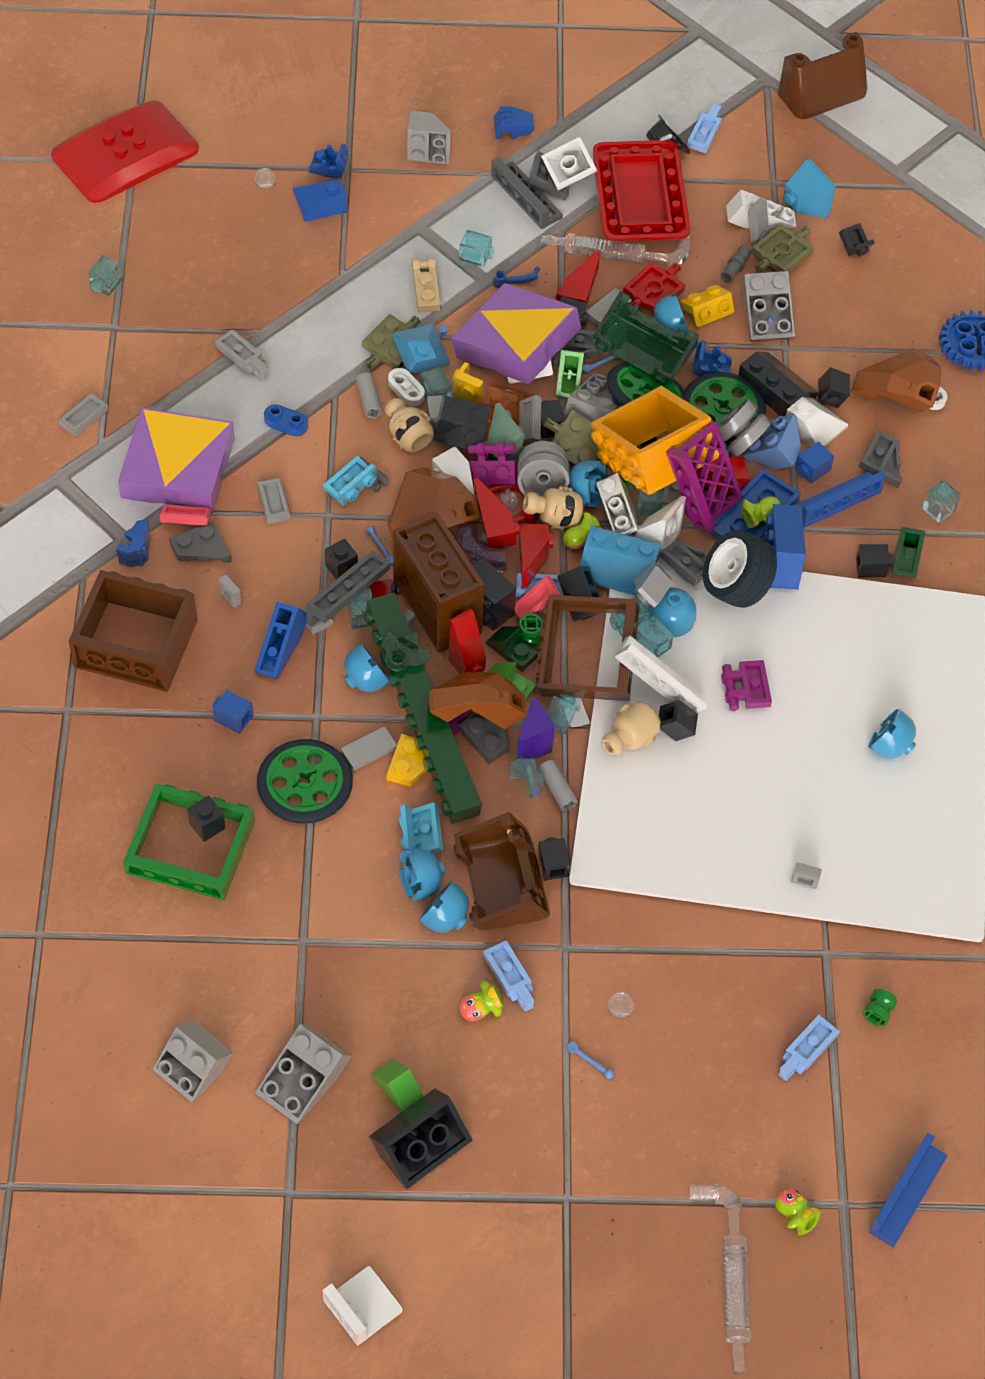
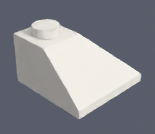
M580 137L541 156L558 190L597 171Z
M801 397L786 412V416L795 414L799 437L810 447L818 441L825 447L848 428L846 422L813 398Z
M678 497L648 517L641 526H637L638 531L634 532L633 537L661 544V553V550L672 544L681 533L686 497Z

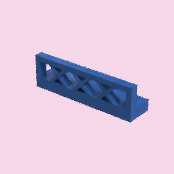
M868 471L795 504L802 507L803 528L880 494L886 475L882 471L874 475Z
M929 1133L926 1134L869 1232L893 1248L948 1156L931 1145L935 1137Z

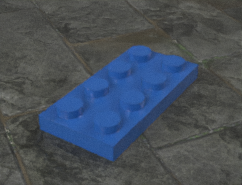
M762 469L741 491L743 497L714 521L715 528L708 533L719 539L727 532L742 530L762 539L763 532L768 531L766 522L760 521L757 526L748 527L741 514L743 501L747 499L750 503L757 504L763 498L772 496L777 498L781 505H794L800 499L801 493L765 469Z

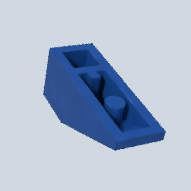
M276 602L256 664L255 673L275 679L279 678L302 638L306 626L305 611L298 607Z

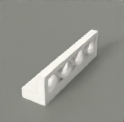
M628 636L624 639L614 656L618 661L670 702L680 700L696 713L705 710L707 704L703 702L704 694L633 637Z

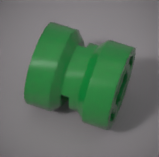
M529 613L522 616L519 621V627L521 628L520 638L532 647L537 646L541 642L542 618L536 614Z
M874 989L870 996L871 1002L865 1006L862 1014L870 1023L885 1026L890 1019L889 1012L894 1010L898 1001L892 993L883 989Z

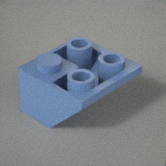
M795 414L780 416L770 420V426L744 451L742 456L747 460L773 470L793 466L801 451Z

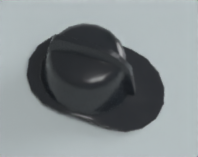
M658 114L659 121L646 134L648 140L673 141L681 150L690 154L687 145Z

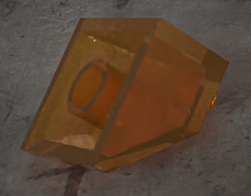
M496 383L489 385L482 404L491 406L488 422H492L495 404L500 402L505 410H509L513 421L518 426L520 401L536 394Z

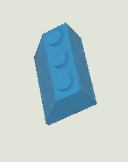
M591 526L580 566L590 567L596 585L637 596L633 580L653 561L658 564L661 544Z

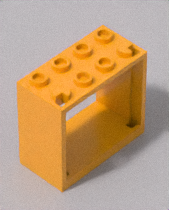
M660 386L591 422L593 430L591 436L597 444L599 451L597 456L601 459L602 464L610 467L614 473L617 472L624 480L634 484L637 489H641L650 495L676 481L666 451L672 446L676 448L682 446L710 423L711 417L663 386ZM665 431L670 433L642 449L637 448L638 445ZM711 432L707 435L706 445H710L712 439ZM693 446L688 451L691 459L694 457L697 446ZM703 448L700 461H705L709 448ZM715 450L712 461L718 459V450ZM698 464V468H697V469L703 467V465H702V464Z

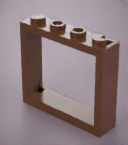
M549 595L548 604H546L543 610L544 618H546V624L541 628L543 649H539L538 664H541L540 673H536L535 676L536 687L541 695L630 701L633 672L621 662L619 664L617 688L551 684L559 611L625 614L623 643L624 639L628 636L633 637L635 640L637 639L640 612L637 599Z

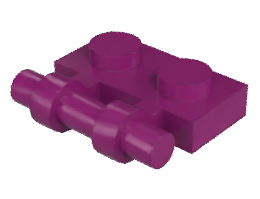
M486 442L469 444L468 453L478 455V460L469 461L472 483L474 484V479L479 478L483 484H517V459L508 460V454L516 452L515 444H507L506 442H498L497 444H486ZM488 454H497L498 460H488Z
M764 660L739 662V670L732 671L730 664L722 666L721 680L726 688L724 694L725 702L729 704L730 711L738 710V701L745 700L746 709L771 707L772 699ZM735 682H741L742 689H736Z

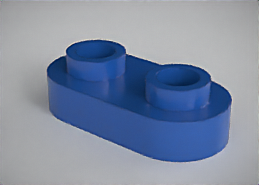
M277 404L268 406L264 411L265 424L273 429L292 436H301L308 430V419L300 412Z

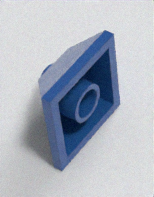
M330 179L293 188V193L305 222L347 212L346 192L340 179Z

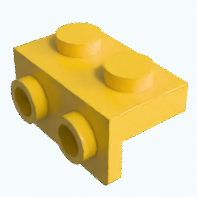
M718 285L710 286L701 293H692L687 296L688 298L680 301L681 309L692 314L694 326L696 327L703 326L735 312L731 292Z
M464 362L460 369L457 368L454 372L452 396L483 404L484 381L469 375V363Z

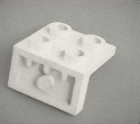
M370 1266L363 1269L338 1289L331 1283L322 1290L324 1303L357 1346L403 1311L400 1304Z

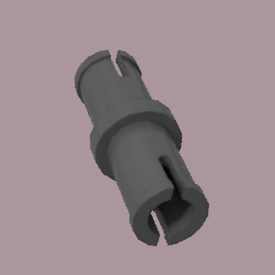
M741 245L736 254L729 258L727 267L721 273L723 281L731 283L738 272L744 269L746 260L752 254L749 246Z

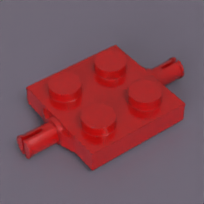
M650 262L623 287V293L634 300L627 306V310L633 314L640 307H645L654 313L655 305L660 299L676 293L677 297L685 291L686 285L675 277L681 271L680 265L674 263L666 270Z

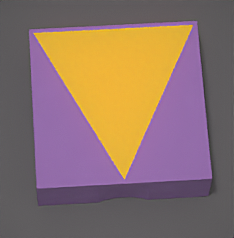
M504 283L452 337V342L457 359L482 368L493 369L504 376L530 384L546 367L553 355L562 349L581 329L577 307Z
M142 407L118 480L121 498L148 503L211 508V513H213L221 488V476L228 464L235 440L233 422Z

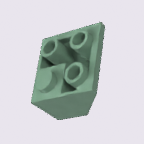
M499 402L495 404L487 444H497L498 442L515 444L516 452L508 454V460L517 459L518 461L519 454L524 449L523 440L525 434L522 427L517 426L513 421L509 410H505ZM488 454V460H498V455Z

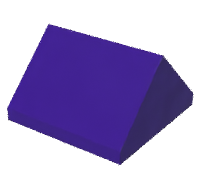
M536 698L531 700L518 739L516 765L519 766L552 752L555 725Z

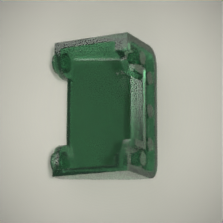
M620 291L592 336L595 349L602 353L607 352L652 377L661 386L671 385L695 351L700 335L691 330L686 335H683V330L678 329L676 332L638 311L639 306L636 304L632 307L628 303L630 296Z

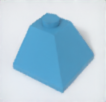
M808 159L786 183L783 199L796 213L827 218L830 216L836 185L811 159Z
M434 324L392 334L405 368L411 374L450 364Z

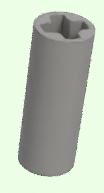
M361 373L356 377V382L365 415L369 419L378 418L382 415V408L371 373Z
M548 760L542 763L538 770L561 811H568L578 804V800L556 761Z

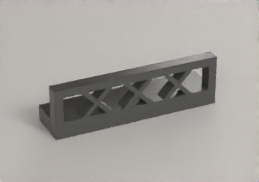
M499 157L492 160L491 176L541 229L562 219L563 214L538 188L528 183L529 178L513 161L505 164Z
M371 551L307 603L306 623L312 627L319 620L324 623L327 622L390 570V562L374 551Z

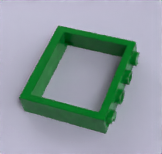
M156 783L123 861L125 872L128 875L225 901L255 822L254 809L244 804H232L218 797L212 798L224 813L225 819L240 822L218 878L139 856L161 801L189 808L206 797L196 791L187 792L169 784L161 785Z

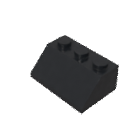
M755 352L740 364L738 375L759 391L764 398L765 404L780 416H786L787 409L801 397L814 399L818 396V392L769 352Z
M435 1088L369 1136L381 1159L406 1189L473 1141L450 1097Z

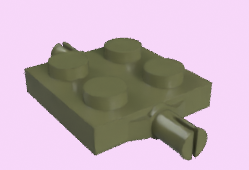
M780 224L752 247V254L762 260L755 265V270L758 273H762L767 267H771L777 272H791L813 254L814 247L803 239L810 234V229L804 226L798 232H794Z
M389 313L362 341V347L373 356L366 363V366L370 370H374L382 362L394 369L400 368L404 363L392 334L415 328L420 323V319L414 315L407 323H404Z
M571 410L566 420L560 425L549 417L547 418L543 426L555 433L552 442L564 449L568 455L570 465L575 466V464L584 460L601 461L597 456V452H599L597 444L591 436L593 432L591 421L574 410Z

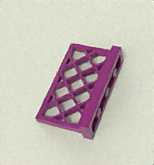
M714 421L708 423L679 448L672 446L666 451L681 495L686 497L685 505L694 527L706 532L712 531L715 528L714 521L743 497L718 425ZM711 432L712 439L710 445H706L707 435ZM693 446H697L694 457L691 459L688 451ZM703 448H709L705 461H700ZM715 450H718V460L717 463L714 464L712 463V459ZM698 464L703 465L700 478L696 475ZM710 466L715 467L712 479L708 480L707 476ZM725 469L726 474L723 482H718L721 470ZM705 482L710 483L707 496L703 494ZM717 485H721L719 497L713 498ZM730 487L733 495L725 500L728 488ZM712 501L717 502L715 510L710 513Z

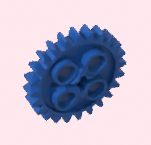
M970 310L969 315L961 311L960 317L953 314L952 319L948 318L946 324H943L939 335V346L943 347L942 354H947V360L954 359V366L959 363L962 364V370L967 366L970 372L977 368L982 373L983 368H985V316H982V311L980 310L977 315H974L972 310Z

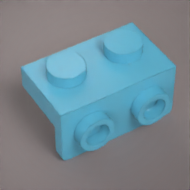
M356 456L324 483L323 488L339 504L345 506L348 502L354 501L364 488L373 485L377 478L376 466L374 464L368 466Z
M435 802L414 809H410L406 804L400 805L401 815H399V823L403 831V837L401 838L403 850L422 848L433 854L443 852L439 806Z

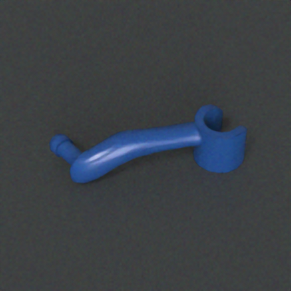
M535 267L534 272L527 275L506 277L504 271L498 270L496 277L493 278V284L496 288H500L504 283L534 281L538 278L537 274L540 268Z

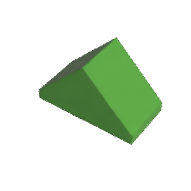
M561 350L556 396L569 397L580 387L584 359L583 352Z
M394 1059L372 1073L373 1079L400 1113L424 1096L410 1068Z

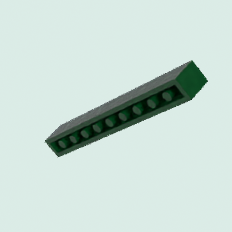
M395 592L367 600L366 610L363 611L364 620L367 625L372 627L371 635L375 646L379 645L381 649V662L383 666H387L389 669L388 677L392 687H396L398 691V704L407 713L405 715L407 726L410 730L413 729L415 733L414 742L417 750H422L424 755L423 765L426 772H430L433 777L432 787L435 794H439L442 802H440L444 816L449 817L451 824L479 816L482 802L450 725L430 712L429 691L434 689V686Z

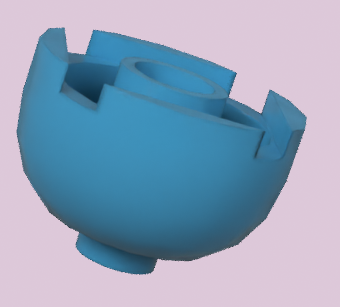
M676 293L660 299L654 308L655 317L651 318L654 330H660L663 336L672 340L690 336Z
M584 460L575 464L570 470L568 487L572 488L573 492L580 494L583 499V506L596 508L603 502L596 484L608 478L606 465H601L602 461Z
M671 587L655 608L649 604L648 621L650 626L661 635L663 632L670 634V637L683 636L691 631L694 626L697 611L696 604L686 591Z
M362 643L354 647L347 654L344 660V669L347 675L344 679L352 689L357 686L362 692L372 693L382 689L390 682L387 675Z
M895 709L880 724L882 728L878 733L874 732L868 743V747L883 758L893 759L901 756L903 753L908 755L916 746V743L913 742L916 737V726L901 709Z
M414 848L400 852L398 862L403 861L404 869L399 870V875L407 897L413 896L411 901L415 902L433 896L439 890L442 876L445 875L443 863L438 861L436 856L426 849Z
M451 881L419 918V921L426 928L440 934L447 933L454 927L459 930L468 920L465 916L469 909L468 897L459 885Z

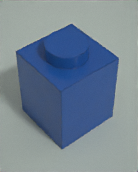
M818 441L798 455L795 470L811 484L831 470L834 455Z
M226 690L221 697H217L212 706L214 720L239 734L253 717L252 702L229 690Z

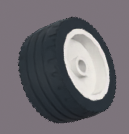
M734 530L725 533L712 545L706 556L702 573L706 590L715 598L735 607L745 608L759 602L767 594L776 576L777 555L774 548L765 540L749 532Z

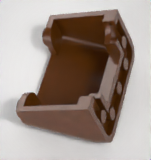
M857 32L844 36L842 46L845 50L811 61L802 53H795L784 57L778 95L797 118L808 119L855 102L866 96L868 85L864 43Z
M507 812L454 834L456 843L453 846L454 852L458 859L462 858L468 864L477 905L472 906V912L469 913L470 921L475 928L477 927L483 931L540 921L550 916L530 833L525 825L516 817Z

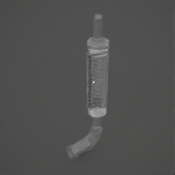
M567 233L566 238L542 234L540 243L565 247V253L573 254L575 252L576 254L580 253V255L584 254V256L588 254L590 256L599 251L601 252L600 258L604 257V259L608 257L609 260L611 258L617 261L621 260V262L625 260L626 263L629 260V263L633 261L634 264L643 265V260L667 263L668 266H672L674 263L680 265L690 257L692 236L689 234L686 240L678 239L677 249H674V253H670V255L645 251L646 245L636 244L635 246L634 243L631 245L630 243L626 244V242L622 243V241L619 243L615 241L614 243L613 240L610 242V240L606 241V239L602 240L597 237L594 239L592 236L589 238V236L585 237V235L581 237L580 234L577 237V234Z
M719 1183L714 1185L689 1184L690 1202H715V1204H724L725 1209L728 1210L729 1236L723 1237L726 1341L733 1344V1373L744 1374V1343L751 1341V1328L749 1327L751 1323L749 1321V1269L747 1268L748 1242L747 1237L740 1235L739 1210L742 1209L741 1202L732 1189L719 1185Z

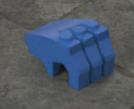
M511 106L500 107L499 111L494 115L496 139H501V134L504 132L511 133L512 139H516L521 135H530L534 130L533 113Z
M341 144L339 152L334 151L331 145H327L326 149L315 151L309 172L331 178L343 176L349 153L346 145Z
M704 340L697 344L693 362L694 374L702 376L712 372L730 373L732 357L723 353L719 346H716L713 350L705 349L706 341Z
M139 520L132 530L125 531V537L127 540L132 541V543L128 544V546L120 544L117 546L116 551L119 563L127 567H143L144 563L148 561L150 548L148 520Z

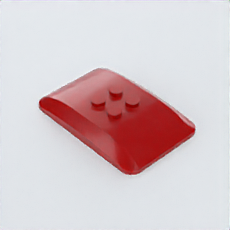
M149 101L124 110L77 133L53 148L51 156L53 161L87 200L99 203L193 157L198 153L199 145L162 103Z
M662 140L599 142L594 145L593 162L597 169L595 180L603 235L606 239L610 241L685 239L689 236L691 229L679 150L675 142Z

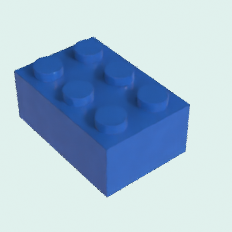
M773 504L771 514L767 513L766 528H768V531L763 532V540L774 548L777 555V572L770 588L798 590L806 556L802 507Z

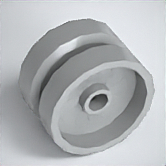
M750 399L744 400L731 410L718 425L722 440L725 442L730 439L726 447L732 456H739L771 424V421L764 414H758L752 418L757 407Z
M539 441L526 446L519 454L517 481L519 489L524 496L529 492H535L539 496H543L547 489H558L559 486L568 487L570 482L569 460L567 453L562 447L553 442Z

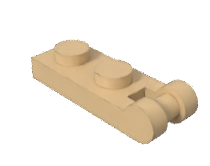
M428 258V260L424 261L412 259L418 312L440 311L435 258ZM428 269V272H420V270Z

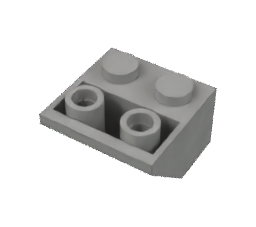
M410 111L407 128V160L450 164L451 130L433 113Z
M193 1020L175 1028L152 1070L193 1103L223 1073L233 1052Z

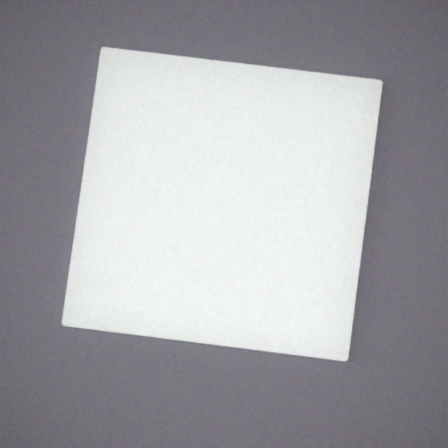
M659 559L658 565L672 578L673 584L670 588H680L686 591L693 598L697 609L696 621L691 631L683 636L670 637V634L662 632L661 635L650 626L648 621L650 603L645 605L635 595L610 589L609 598L637 599L640 612L636 641L704 694L703 702L707 704V707L704 711L698 713L696 734L694 736L675 741L660 730L659 734L655 737L656 740L646 748L641 747L637 750L623 748L620 754L610 755L604 750L601 741L605 734L612 732V722L617 716L616 713L626 704L630 706L636 702H643L650 705L659 715L660 706L670 703V701L635 673L632 676L630 701L594 699L569 877L570 884L972 942L983 941L985 934V596L802 572L798 590L770 588L759 602L749 607L740 608L729 605L712 596L706 590L703 580L693 586L663 559ZM606 613L596 687L617 688L620 661L614 656L622 644L625 614ZM764 660L772 699L771 707L746 709L745 700L738 701V710L730 711L729 704L725 702L724 694L726 688L721 680L722 666L730 664L732 671L739 670V662ZM735 682L736 689H742L741 682ZM895 709H901L913 720L916 726V737L913 740L916 746L908 755L903 753L897 758H883L868 747V743L874 732L878 733L882 728L880 724ZM797 862L822 869L816 889L791 882Z

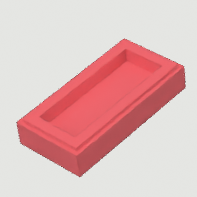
M165 504L160 513V522L207 526L211 517V508Z
M544 577L515 603V612L519 620L522 616L529 613L540 615L546 604H548L549 595H560L551 577Z

